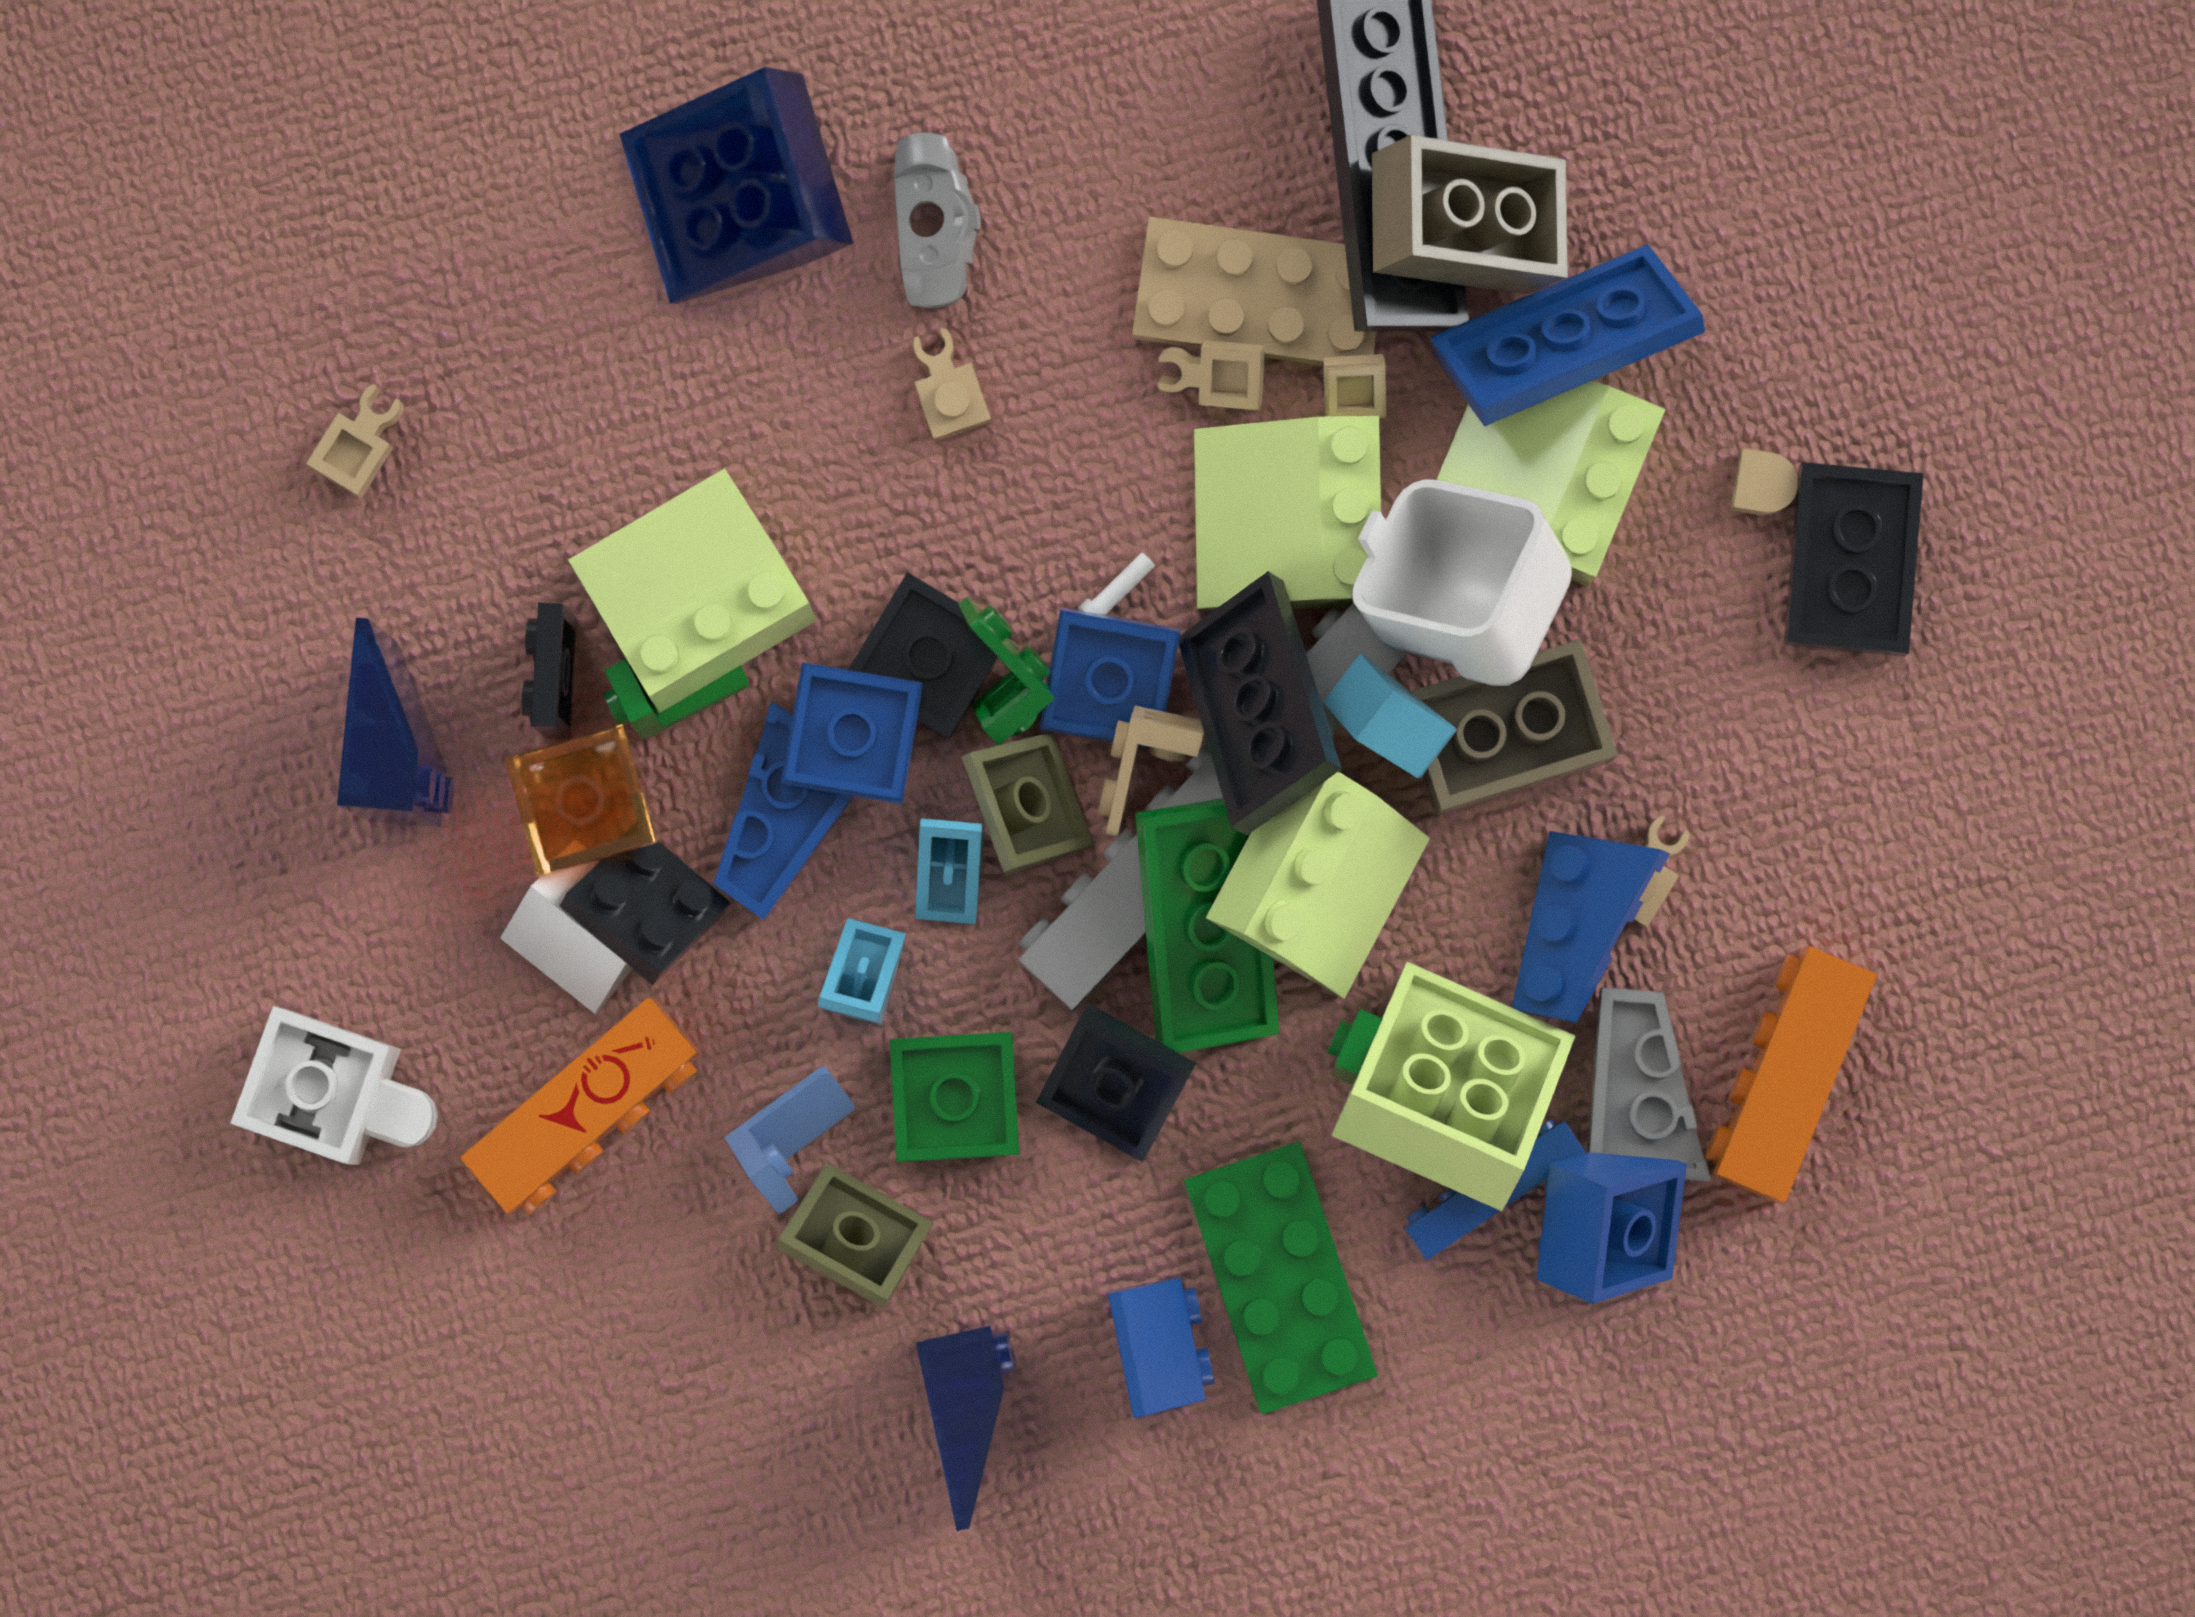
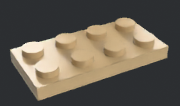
M1149 217L1132 339L1201 349L1205 340L1265 345L1264 358L1323 366V357L1374 354L1377 331H1354L1345 244Z

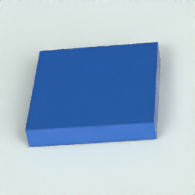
M1061 607L1050 665L1051 673L1048 676L1047 682L1055 700L1042 710L1039 729L1113 742L1118 720L1130 723L1135 706L1166 712L1181 629ZM1139 744V746H1138V747H1141V748L1150 749L1149 746H1144V745H1140V744Z
M802 662L781 779L782 785L903 805L924 684L922 682Z

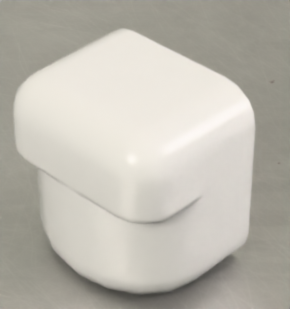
M1424 479L1412 483L1400 493L1387 519L1380 512L1371 511L1358 537L1368 557L1355 581L1352 596L1354 604L1372 631L1386 645L1401 652L1453 664L1458 673L1468 680L1493 686H1508L1522 679L1529 670L1570 585L1572 570L1569 557L1542 511L1535 503L1522 498L1444 481Z

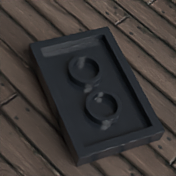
M1802 462L1799 465L1784 645L1903 657L1909 654L1924 473Z

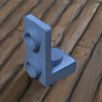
M820 1067L724 1138L749 1179L780 1215L799 1201L786 1178L795 1173L787 1159L853 1112L855 1105L826 1067Z

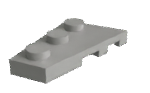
M1599 988L1587 1153L1679 1160L1687 1164L1685 1180L1711 1182L1696 1130L1697 1124L1693 1108L1689 1103L1680 1067L1682 1064L1663 992Z

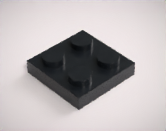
M907 572L848 670L922 682L924 687L917 722L950 741L999 660V657L968 625L958 605L959 602Z
M538 602L537 618H528L526 625V654L533 655L535 663L534 679H525L523 682L522 715L530 717L531 727L546 739L570 740L578 620L564 604Z
M638 825L566 893L559 906L651 985H654L724 915L731 902L642 826Z
M1088 1003L1080 1015L1036 1103L1143 1163L1197 1063Z

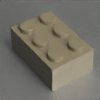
M1409 135L1372 153L1374 273L1521 294L1532 293L1568 278L1565 159L1416 135Z
M1581 639L1537 652L1529 670L1522 679L1508 686H1493L1458 676L1410 691L1457 729L1423 774L1436 817L1609 764L1618 757Z

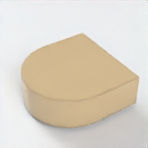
M1742 448L1739 453L1731 510L1763 516L1773 515L1784 510L1792 502L1798 490V476L1793 465L1779 454Z

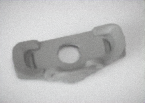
M919 132L900 139L896 147L894 183L900 265L909 304L924 309H938L952 306L965 293L967 286V264L974 263L973 248L977 233L980 232L981 218L978 205L974 204L968 189L967 177L959 173L957 155L949 146L947 138L934 133ZM925 203L939 206L944 215L942 228L938 233L930 237L916 235L910 225L913 211Z

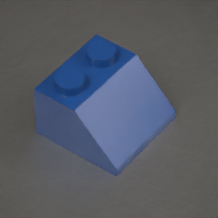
M1593 1152L1551 1163L1545 1185L1546 1201L1542 1234L1538 1244L1539 1260L1536 1279L1591 1304L1672 1279L1687 1164L1672 1159Z
M1179 1276L1108 1291L1133 1418L1205 1401L1203 1386L1212 1385L1215 1382L1208 1348L1195 1350L1191 1325L1202 1323L1195 1287L1183 1289L1181 1277Z

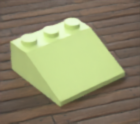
M1595 381L1585 383L1485 427L1468 404L1436 480L1522 498L1535 503L1542 511L1569 557L1572 570L1571 580L1588 587L1598 574L1666 409Z
M1379 416L1309 417L1194 429L1197 610L1217 609L1267 571L1284 581L1292 609L1349 608L1354 603L1352 591L1355 581L1368 557L1358 537L1371 511L1374 510L1381 513Z
M725 468L568 559L659 713L817 621L809 601Z
M1338 771L1251 832L1206 919L1336 996L1345 999L1430 838L1377 795Z
M1406 962L1331 1136L1503 1211L1525 1169L1575 1035Z

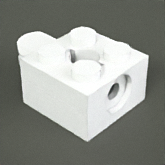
M273 1006L230 1124L345 1164L360 1165L370 1136L400 1147L421 1145L435 1130L438 1113L435 1102L428 1094L390 1080L401 1051L400 1048L288 1009Z

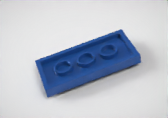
M1647 244L1430 338L1434 356L1485 427L1705 332L1703 314Z

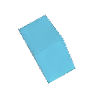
M1361 653L1323 701L1356 741L1416 778H1421L1457 731L1453 725Z
M921 818L915 919L976 924L985 834L983 824Z
M847 918L819 997L818 1007L829 1012L882 1025L906 933Z

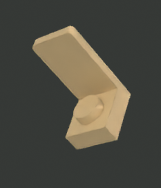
M1140 706L1134 707L1130 723L1118 720L1111 756L1121 758L1122 761L1117 781L1105 780L1098 815L1109 817L1106 834L1118 837L1139 744L1149 746V753L1164 760L1181 762L1185 761L1186 755L1198 757L1204 734L1201 720Z

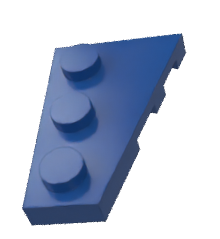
M772 700L757 752L754 754L750 766L749 777L737 814H735L714 881L716 887L764 921L854 798L853 796L782 785L781 779L793 715Z
M1549 831L1512 1008L1529 1015L1577 1023L1612 960L1610 952L1627 921L1633 922L1643 904L1639 899L1654 872H1661L1670 853L1662 849Z

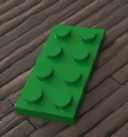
M1223 798L1135 813L1155 1040L1177 1053L1279 1034L1273 958L1206 919L1250 834L1245 835L1231 827Z
M1298 1141L1183 1179L1260 1414L1262 1415L1378 1376L1301 1142Z

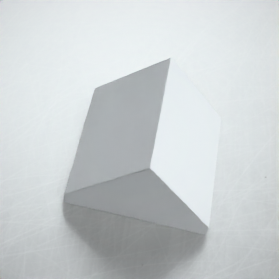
M576 843L530 886L500 939L594 1014H597L633 968L559 906L566 893L600 862Z

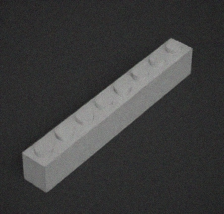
M1354 603L1344 614L1334 607L1310 633L1318 641L1306 653L1331 736L1338 731L1342 724L1323 701L1360 653L1364 654L1390 675L1407 655V653L1398 651L1380 641ZM1207 743L1200 749L1199 756H1193L1186 765L1193 773L1190 778L1177 791L1170 784L1165 786L1144 811L1223 798ZM1128 828L1102 854L1110 863L1093 880L1084 873L1061 897L1060 900L1068 906L1052 924L1044 917L1041 918L1018 943L1026 951L1018 959L1019 963L1072 1013L1146 935L1137 834L1134 835Z

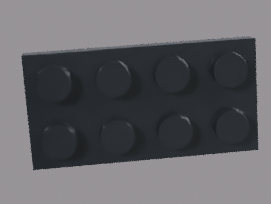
M1267 571L1181 634L1179 638V647L1231 827L1245 835L1253 832L1342 769L1284 581Z

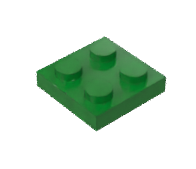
M1013 1032L889 1039L896 1162L1020 1155Z

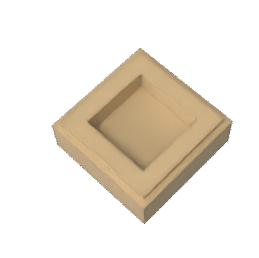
M1383 354L1323 357L1325 416H1379V418H1386L1385 359Z

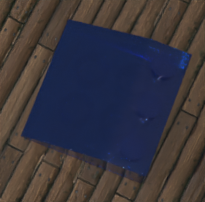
M763 67L619 134L670 304H678L800 267L854 244L802 73Z
M356 618L337 806L367 821L440 827L442 813L450 814L452 810L454 778L445 777V762L398 641L370 619Z
M995 1320L926 1335L916 1341L957 1531L969 1529L975 1515L1008 1383L1007 1373L1015 1372L1014 1369L1017 1367L1010 1332L1008 1330L998 1333Z

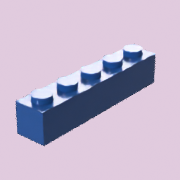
M1551 1119L1540 1127L1525 1169L1505 1207L1548 1179L1551 1163L1586 1153L1565 1121L1556 1125ZM1449 1188L1438 1196L1442 1203L1430 1211L1424 1205L1406 1217L1410 1224L1403 1229L1423 1259L1428 1260L1500 1210Z

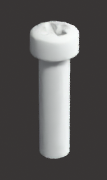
M1141 552L1092 601L1087 598L1078 607L1079 611L1106 615L1155 567L1154 563Z

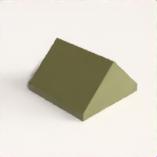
M1053 732L978 750L962 756L967 775L1005 878L1094 846Z
M826 1163L779 1237L775 1248L884 1308L888 1306L934 1222Z

